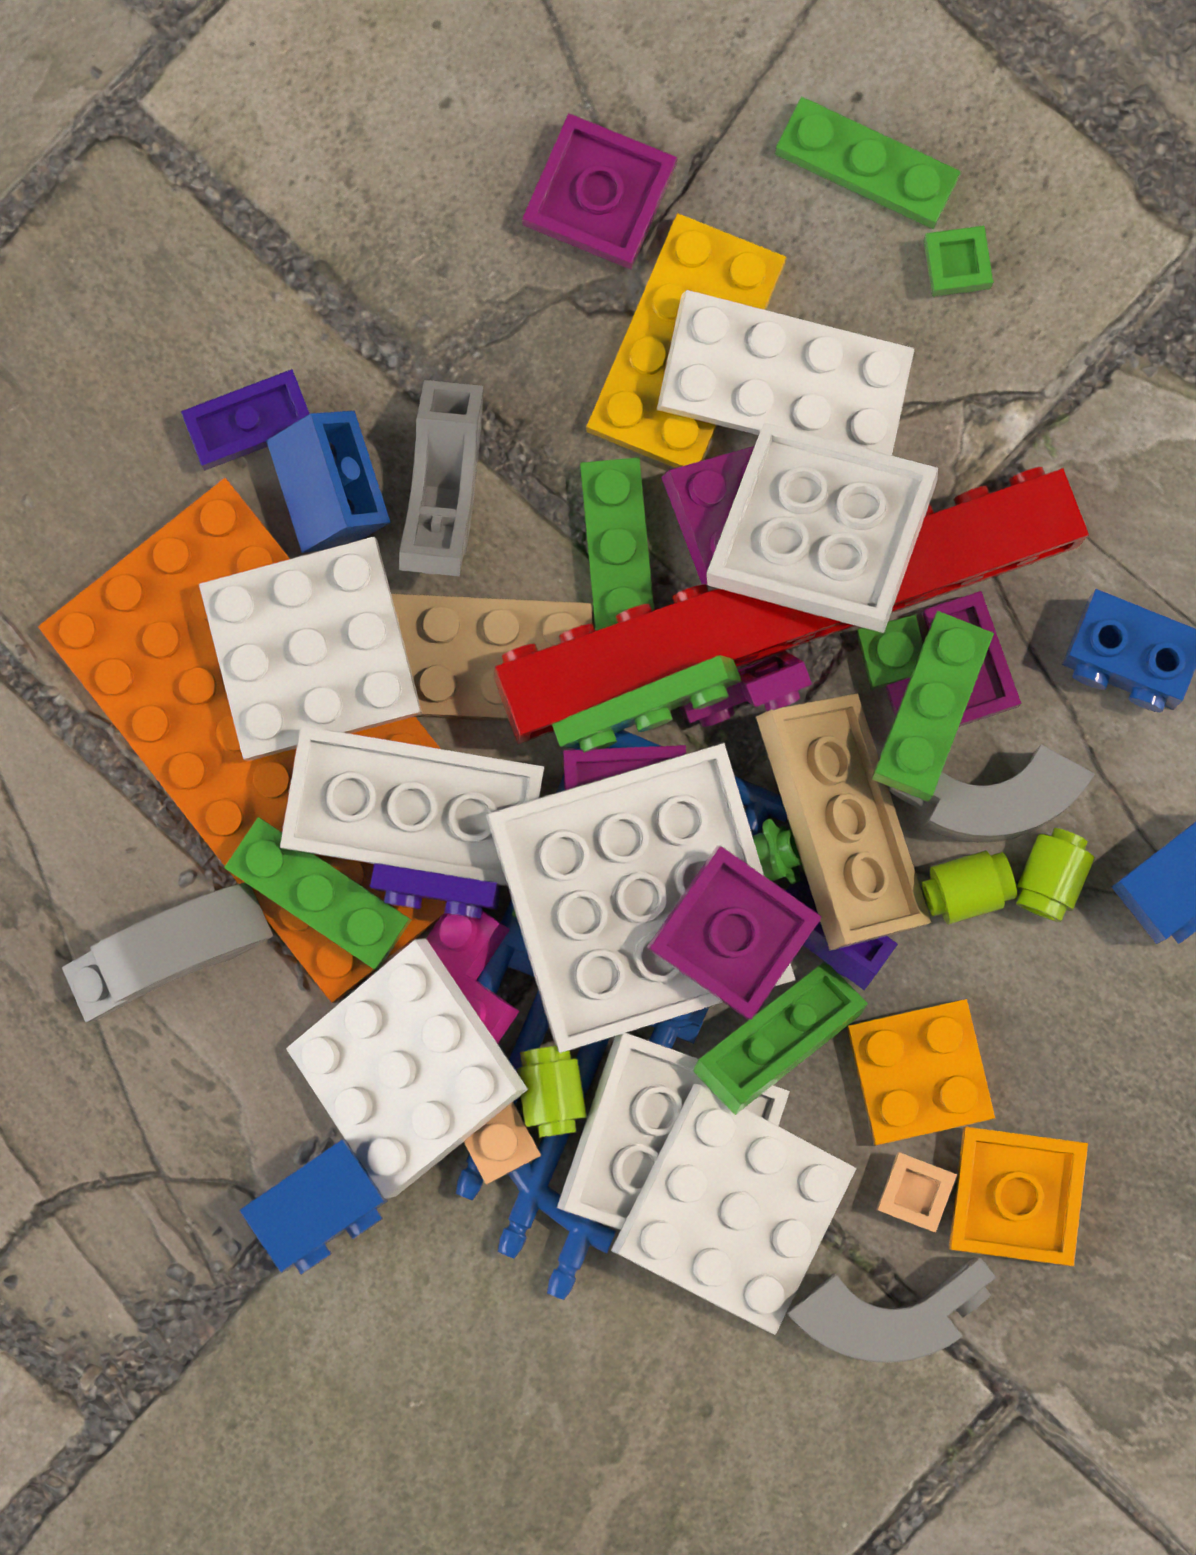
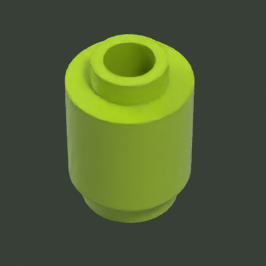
M1054 828L1051 836L1038 834L1016 886L1021 891L1016 905L1035 915L1061 923L1066 910L1073 911L1095 858L1094 855L1085 850L1088 841L1077 834L1060 828Z
M985 850L931 866V879L922 882L924 897L931 915L934 917L942 914L947 925L1003 909L1005 901L1017 898L1013 872L1003 852L990 855Z
M557 1046L520 1052L522 1067L516 1070L528 1089L521 1094L525 1127L538 1126L540 1138L576 1132L575 1120L587 1117L577 1059H571L570 1050L559 1053Z

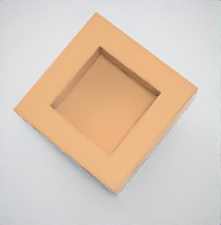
M513 1102L464 1141L486 1185L541 1156Z
M898 1152L876 1210L931 1232H936L957 1174Z

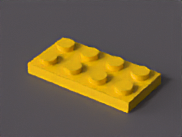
M677 213L588 421L586 432L674 468L703 461L717 425L657 410L681 295L686 290L766 310L787 257Z

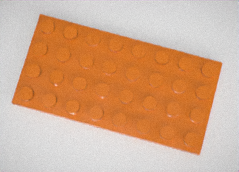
M223 478L38 626L43 635L224 866L258 817L283 832L297 750L295 748L255 760L245 761L240 749L199 584L289 560L290 557L226 478ZM416 716L351 733L441 749ZM315 854L384 901L386 892L370 888L374 864ZM229 872L238 884L245 883L243 880ZM252 887L266 920L331 1003L339 1001L376 971ZM422 898L420 909L391 905L412 919V921L382 965L433 926L444 914L446 902Z

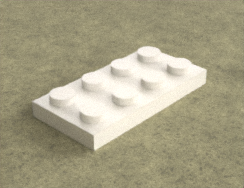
M686 290L681 295L657 410L756 435L760 434L765 422L892 456L915 348Z
M301 726L280 848L372 864L378 863L496 882L499 885L507 886L486 814L539 799L544 767Z

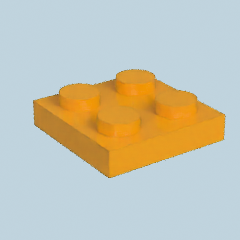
M967 999L847 1026L874 1146L995 1119Z
M963 1127L949 1250L1074 1266L1088 1143Z

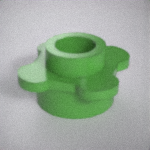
M772 819L764 821L763 832L753 836L764 876L770 881L787 877L791 884L798 883L800 881L798 865H801L802 861L792 830H788L785 826L777 827Z

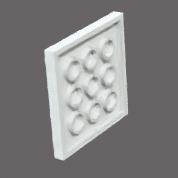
M724 743L486 814L555 1046H557L559 1053L723 1003L646 947L716 846L721 845L764 876ZM789 964L775 986L795 980L791 964Z

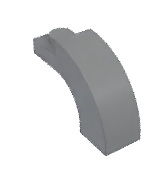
M424 380L416 418L413 477L399 552V570L460 576L463 554L466 555L472 518L484 386Z
M1042 744L1033 753L1027 766L1021 773L999 784L987 786L966 784L941 772L934 794L928 802L935 806L924 828L948 838L967 842L986 843L1014 839L1045 826L1059 816L1080 796L1095 774ZM890 788V792L913 806L922 808L925 800L895 788Z
M245 882L198 897L138 922L92 945L90 952L63 966L62 969L86 1023L101 1019L137 998L178 978L203 968L229 961L274 936L252 887Z
M974 1257L920 1300L901 1307L886 1308L873 1306L862 1301L849 1291L837 1275L832 1274L791 1306L786 1314L805 1333L838 1353L871 1362H904L936 1353L963 1337L948 1316L956 1310L963 1318L984 1303L991 1296L985 1286L996 1279V1277L981 1258Z

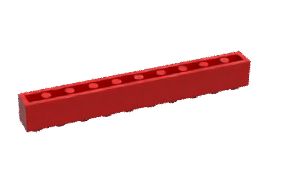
M1041 466L1023 471L1009 479L1010 487L993 493H989L987 486L971 489L953 499L955 506L935 513L931 505H929L891 613L1078 548L1089 536L1064 468L1045 474ZM700 584L673 595L674 604L654 611H652L650 604H642L627 609L616 615L617 624L595 631L593 624L572 628L559 635L560 644L539 651L534 643L512 649L501 656L503 663L494 667L493 678L517 744H521L554 732L552 724L716 656L721 655L732 658L736 667H740L856 625L720 588L709 591L706 584Z

